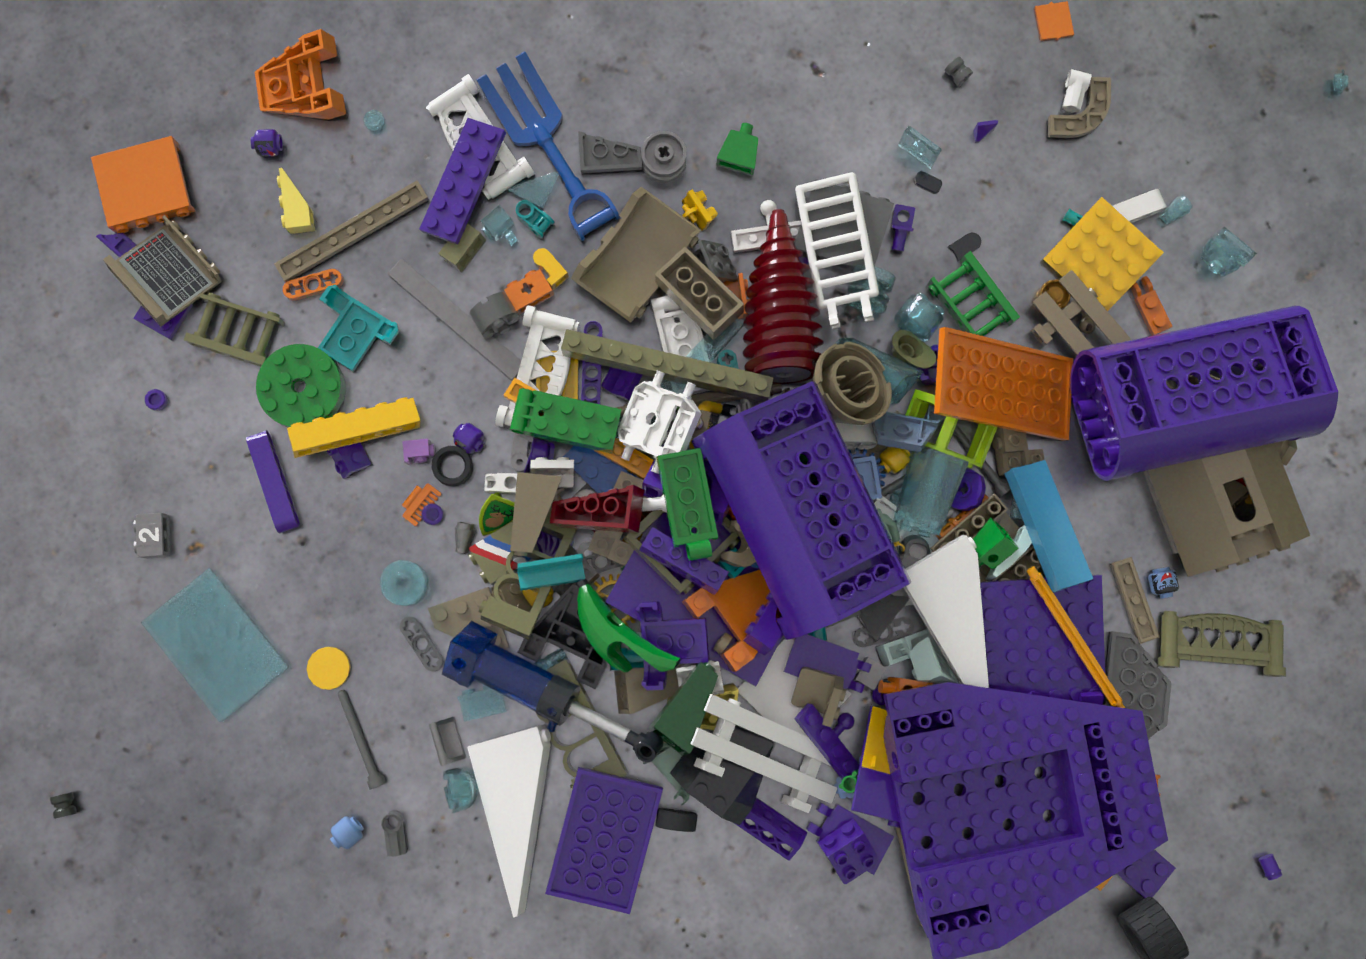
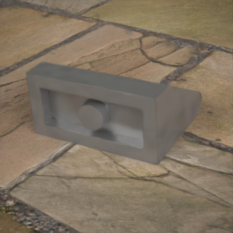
M454 717L429 724L441 766L466 758Z

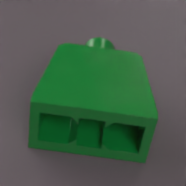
M742 123L740 131L730 130L717 156L716 165L754 175L758 137L751 135L753 125Z
M992 518L986 522L973 538L977 546L975 550L978 554L979 568L986 564L991 569H995L1019 549L1006 529Z

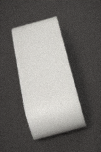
M1159 189L1113 205L1130 223L1157 214L1167 208Z
M836 423L848 449L855 450V448H859V450L874 448L877 445L872 423L866 425Z

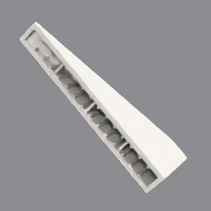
M961 535L907 567L906 571L911 579V583L903 588L959 683L989 688L978 554L975 550L977 546L971 537L968 538L967 535Z
M545 724L467 747L513 917H517L525 912L551 746V735Z

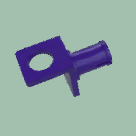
M895 205L891 228H894L895 234L891 249L904 251L907 233L914 230L912 224L915 207ZM901 210L909 212V219L906 222L898 220V213Z

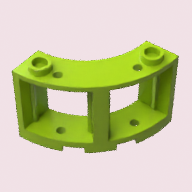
M915 389L906 416L924 419L929 404L935 406V395ZM946 416L936 444L927 442L924 447L961 460L960 465L972 469L974 465L982 468L997 427L979 423L968 454L964 456L947 449L958 419Z

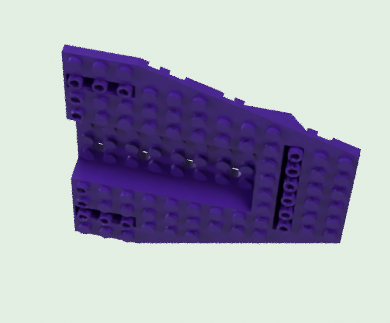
M951 682L883 694L887 711L883 737L914 904L926 936L929 938L933 959H956L1001 948L1168 841L1142 711ZM1040 766L1043 770V775L1037 779L1035 777V769ZM998 775L1003 777V784L1000 787H997L994 783L995 777ZM960 783L963 786V792L957 796L954 793V787ZM917 792L922 794V801L919 804L913 802V795ZM1045 810H1050L1051 819L1046 822L1043 819V813ZM1009 818L1012 825L1010 829L1005 830L1003 828V821ZM966 827L971 829V836L968 839H964L962 836V831ZM924 836H929L931 840L927 848H923L921 845V840Z

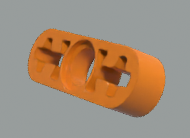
M328 269L287 281L283 286V294L289 300L297 301L324 293L326 288L331 285H337L340 288L343 285L344 279L338 270ZM331 275L338 277L335 279L336 283L334 284L331 281H327L331 279ZM321 277H323V279L326 281L324 282L326 284L325 287L323 281L320 279ZM317 280L319 282L318 288L315 290L308 289L309 281ZM301 283H303V287L306 290V292H304L302 289H299L302 288ZM292 286L299 289L295 291V295L288 292L291 291Z

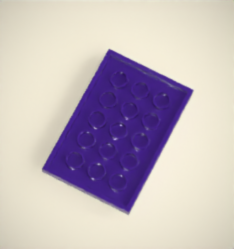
M578 767L545 894L630 914L663 787Z

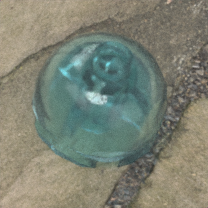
M452 768L443 772V780H447V785L444 787V792L449 809H453L452 813L468 809L474 804L477 792H479L476 779L466 769Z

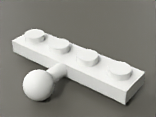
M766 200L761 204L760 210L766 216L767 226L731 231L734 253L760 249L761 245L766 242L770 215L773 210L777 209L775 202ZM801 221L788 222L792 238L796 239Z

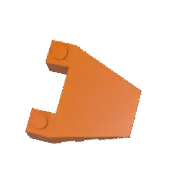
M322 29L302 35L298 38L299 42L292 47L288 46L284 49L283 54L277 58L273 57L255 71L259 107L262 112L326 120L346 114L343 94L331 88L324 89L320 62L336 57L337 51L334 36Z
M760 570L724 580L715 595L700 588L682 601L693 618L700 617L710 608L714 607L735 636L737 642L720 654L732 672L738 671L749 663L758 653L756 649L743 640L747 635L745 633L747 626L758 618L755 615L762 604L765 606L768 601L766 596L770 589ZM778 607L776 610V619L781 616Z

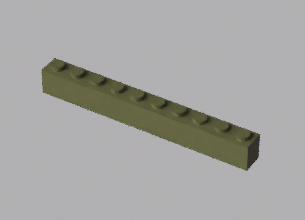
M566 329L561 346L562 354L565 357L654 377L658 370L665 373L664 380L687 385V382H690L698 388L762 403L769 400L774 377L569 329Z

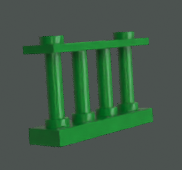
M971 251L960 260L961 267L940 282L933 277L927 284L931 295L939 299L964 332L985 336L1000 324L1007 323L1010 326L1020 318ZM965 273L970 274L974 279V283L950 299L944 288ZM978 289L982 290L986 295V299L962 315L956 305ZM994 306L999 312L998 316L975 332L968 322L988 307Z

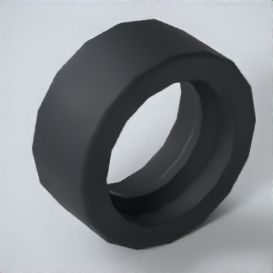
M448 445L435 453L431 469L434 476L441 483L447 486H459L470 478L473 472V462L468 453L458 446ZM457 454L463 459L465 467L459 477L448 478L442 474L440 463L446 455Z
M659 808L657 810L655 826L673 831L695 832L698 815L697 813L684 810Z

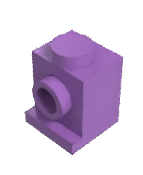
M429 439L403 441L404 462L407 465L412 464L411 460H414V463L427 462L428 458H432L435 455V445L431 444Z

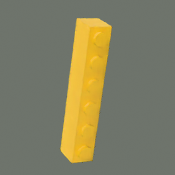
M404 397L389 404L382 402L368 409L361 407L347 414L340 412L326 419L319 417L309 423H295L288 427L287 431L294 458L417 429L420 428V418L414 398L408 399Z

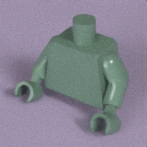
M664 743L662 749L652 762L678 791L674 795V800L681 796L683 798L681 805H684L689 800L690 794L670 774V771L682 755Z

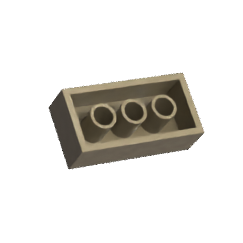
M686 247L655 273V283L713 340L744 313V303Z

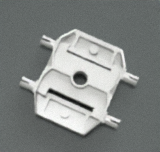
M657 370L652 382L644 381L636 386L617 430L619 440L626 446L621 458L630 461L635 448L654 455L653 458H656L658 455L686 451L702 414L694 401L691 400L695 384L687 382L683 394L668 391L660 386L665 373ZM677 406H679L680 408H679L678 413H677V415H676V412H675V411H676V409H677ZM656 415V421L651 425V419ZM675 418L669 435L667 437V430L670 426L671 421ZM666 439L664 447H661L662 442ZM656 458L651 471L660 474Z

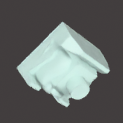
M930 637L925 638L917 643L909 653L914 668L912 669V674L917 681L934 684L943 682L960 684L934 639Z

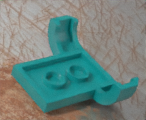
M337 285L328 286L319 299L340 315L318 348L353 372L376 338L391 345L399 333L396 322L388 320L354 299Z

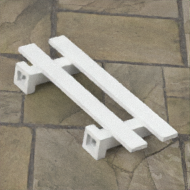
M710 694L704 711L719 717L713 734L700 728L696 729L691 745L706 752L703 760L700 758L696 759L695 767L722 777L725 768L720 767V764L724 758L792 787L790 796L784 794L781 803L806 813L810 812L812 806L806 803L809 795L832 804L837 787L816 779L821 762L829 766L831 765L809 737L740 707L741 702L731 698L726 701ZM735 725L804 754L800 770H795L730 742Z

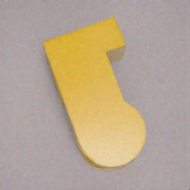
M541 248L534 252V263L538 269L543 270L549 276L546 280L552 290L569 278L568 272L547 249Z

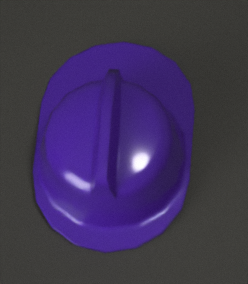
M533 437L531 453L524 473L531 472V460H535L538 457L553 460L555 445Z

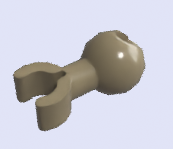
M1081 310L1079 313L1082 314V320L1079 323V329L1086 334L1092 333L1096 325Z

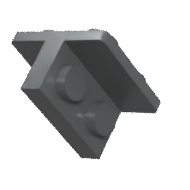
M706 240L698 242L700 248L693 252V254L722 283L738 280L736 268L731 263L728 256L729 251L724 244Z

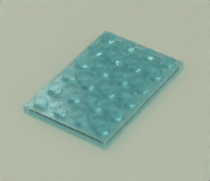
M208 568L141 622L219 722H223L289 668L288 664L211 568Z

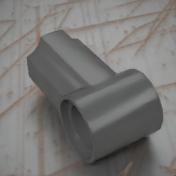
M398 811L389 812L381 821L387 857L407 853L403 828L404 817ZM389 817L397 819L398 825L396 827H391L388 824Z

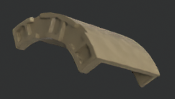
M643 187L632 193L619 215L622 219L619 220L615 227L611 226L601 239V246L596 251L593 249L578 264L571 277L573 281L629 322H632L636 317L640 319L646 312V306L651 302L650 299H653L661 288L655 283V273L684 247L688 250L690 248L693 249L700 240L697 236L701 229Z

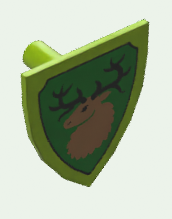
M494 493L489 496L479 514V528L482 536L492 534L513 522L515 502L502 498L500 493Z

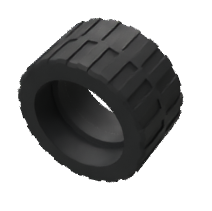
M1147 897L1119 914L1121 927L1141 959H1184L1189 955L1188 946L1181 932L1169 914L1153 897Z

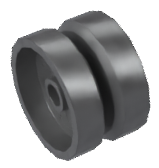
M658 131L651 134L644 141L642 146V167L645 174L651 180L658 183H670L677 180L683 174L686 167V146L677 134L670 131Z

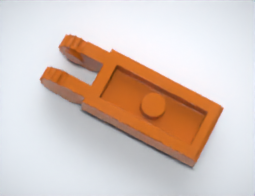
M1147 276L1142 277L1141 283L1146 294L1142 295L1141 289L1136 282L1130 289L1140 314L1151 336L1173 326L1156 291L1153 290L1150 279Z

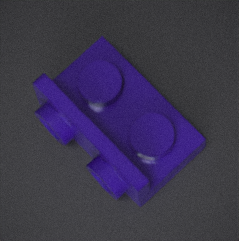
M610 367L601 387L614 396L630 400L642 374Z

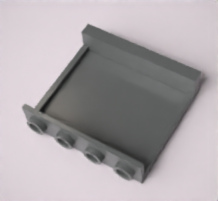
M833 185L811 191L808 203L850 193V187L846 185ZM859 191L875 267L894 203L890 202L887 198H876L870 196L868 192ZM853 201L808 211L809 221L813 222L855 212ZM854 220L812 230L813 242L858 231L857 221ZM801 224L795 241L796 250L803 252L802 257L808 258ZM859 239L815 250L816 259L819 261L862 251ZM864 259L834 266L853 273L866 270Z

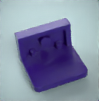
M854 819L817 842L843 884H848L879 863L877 854L865 833Z

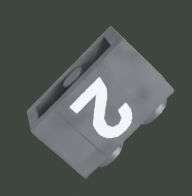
M164 513L136 514L133 529L136 533L134 552L137 554V557H169L168 515Z

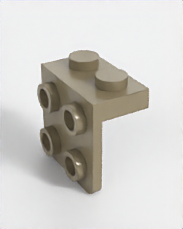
M802 667L791 703L802 708L807 703L813 704L819 713L824 714L822 725L831 727L833 719L837 720L840 713L839 701L843 702L845 698L844 678L809 667Z

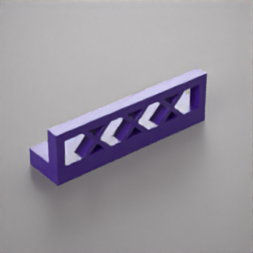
M758 798L755 799L753 808L740 825H737L788 861L801 848L808 833ZM745 819H751L755 822V825H749ZM763 831L770 832L773 838L765 836ZM781 844H787L793 849L789 852Z

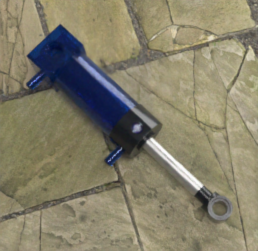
M471 621L450 641L442 675L467 688L474 681H477L535 711L536 714L549 720L547 726L549 732H554L556 726L562 725L568 716L572 714L632 745L636 756L643 762L653 761L662 749L664 742L659 734L655 732H647L646 734L641 732L638 734L576 702L580 693V686L496 645L495 642L498 634L474 621Z

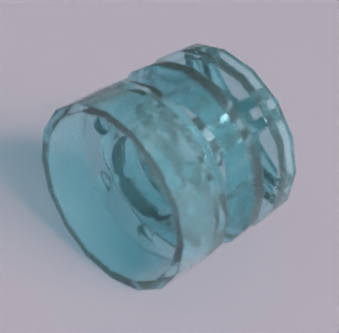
M855 265L852 273L866 270L865 265ZM874 266L879 295L870 298L873 314H883L886 312V304H888L890 299L886 294L892 292L896 277L892 273ZM868 278L852 282L854 285L848 286V293L846 295L870 290ZM861 300L847 303L849 306L862 311Z
M399 560L391 563L384 569L380 577V588L388 601L396 605L411 607L421 603L427 597L430 591V579L423 567L411 561ZM402 578L408 580L405 583L407 587L399 586L402 583Z

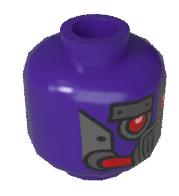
M471 423L460 424L453 433L454 444L468 454H472L475 451L479 452L485 444L483 441L484 433Z

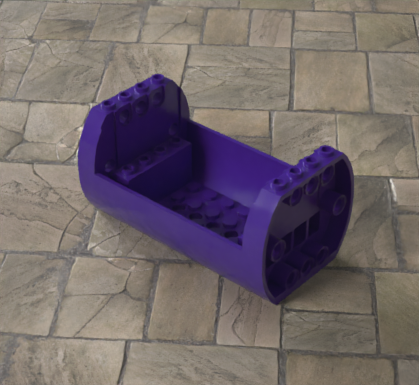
M1296 305L1082 350L1073 362L1070 378L1071 399L1094 473L1104 481L1285 440L1294 441L1317 436L1324 432L1331 424L1338 402V389L1311 314L1306 308ZM1236 366L1240 368L1242 374L1239 376L1233 374L1231 367ZM1210 371L1218 372L1220 380L1212 379L1209 374ZM1193 375L1197 377L1199 384H1191L1188 381V376ZM1173 380L1176 382L1177 389H1170L1166 381Z
M811 381L742 411L713 426L691 441L695 449L701 448L703 460L708 459L779 608L782 617L777 618L776 621L785 640L806 635L838 622L911 583V579L815 381ZM800 454H804L807 457V465L800 462ZM810 474L816 476L818 480L817 485H813L810 482ZM820 494L827 498L826 506L820 503ZM830 515H833L837 519L836 526H832L830 524ZM840 535L846 538V547L840 545Z

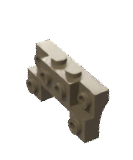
M997 427L992 445L995 449L999 476H1004L1011 468L1045 460L1043 449L1028 450L1026 433Z
M621 471L614 489L627 488L626 486L630 485L642 488L644 480ZM603 530L595 531L587 549L624 566L634 551L628 543L620 540L623 532Z

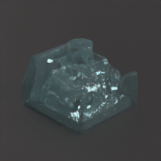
M1223 227L1211 236L1204 245L1201 259L1208 264L1207 267L1211 272L1219 273L1224 277L1235 272L1241 266L1244 267L1257 253L1226 227Z

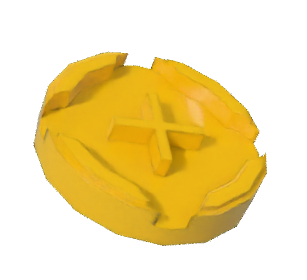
M334 647L318 649L311 655L307 664L308 678L320 689L327 690L338 688L344 684L351 670L347 655Z

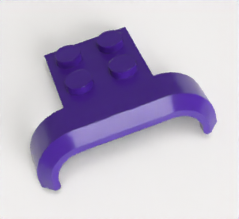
M659 601L641 602L637 606L636 612L640 616L641 636L657 648L681 658L680 664L708 663L710 661L706 618L663 620L662 607ZM643 659L644 678L641 683L646 690H664L667 682V671H658Z

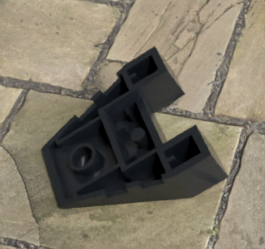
M573 583L535 624L529 640L523 639L517 653L538 662L547 643L553 644L585 659L576 681L596 689L607 668V662L592 647L582 629L578 616L577 598L579 587Z

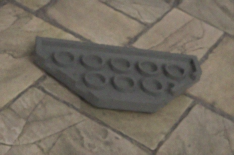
M1110 631L1106 676L1122 698L1125 708L1143 712L1149 740L1155 733L1167 726L1171 681L1161 672L1157 663L1140 645L1139 640L1134 634ZM1105 697L1103 705L1111 706Z

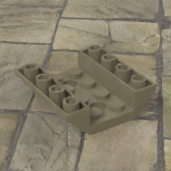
M994 493L930 549L934 552L961 535H967L968 538L971 537L973 539L990 518L1004 527L1012 539H1014L1019 527L1006 513L1008 508ZM1031 543L1029 548L1013 565L990 581L1029 578L1026 572L1029 568L1035 566L1038 570L1041 567L1033 544ZM986 564L979 568L980 582L988 581L986 577L990 567Z

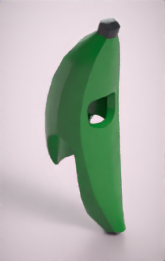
M582 579L576 583L579 587L577 598L578 616L582 629L592 647L608 664L624 673H628L633 669L622 653L621 643H624L658 671L665 672L678 667L681 658L657 648L622 622L589 584L587 579Z

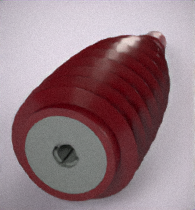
M782 209L772 211L768 231L766 232V242L760 247L762 254L753 262L756 270L749 275V281L752 285L746 291V295L750 300L744 307L748 316L743 322L744 327L748 330L743 335V340L748 345L743 350V356L749 360L745 364L744 369L745 371L774 377L773 384H791L812 379L817 360L821 353L815 352V349L824 344L822 339L814 337L815 333L822 330V325L812 321L821 312L819 309L810 306L811 303L816 301L818 296L807 291L808 288L813 286L815 281L803 275V273L810 270V266L801 263L799 260L803 252L796 250L794 244L796 239L792 238L787 215Z

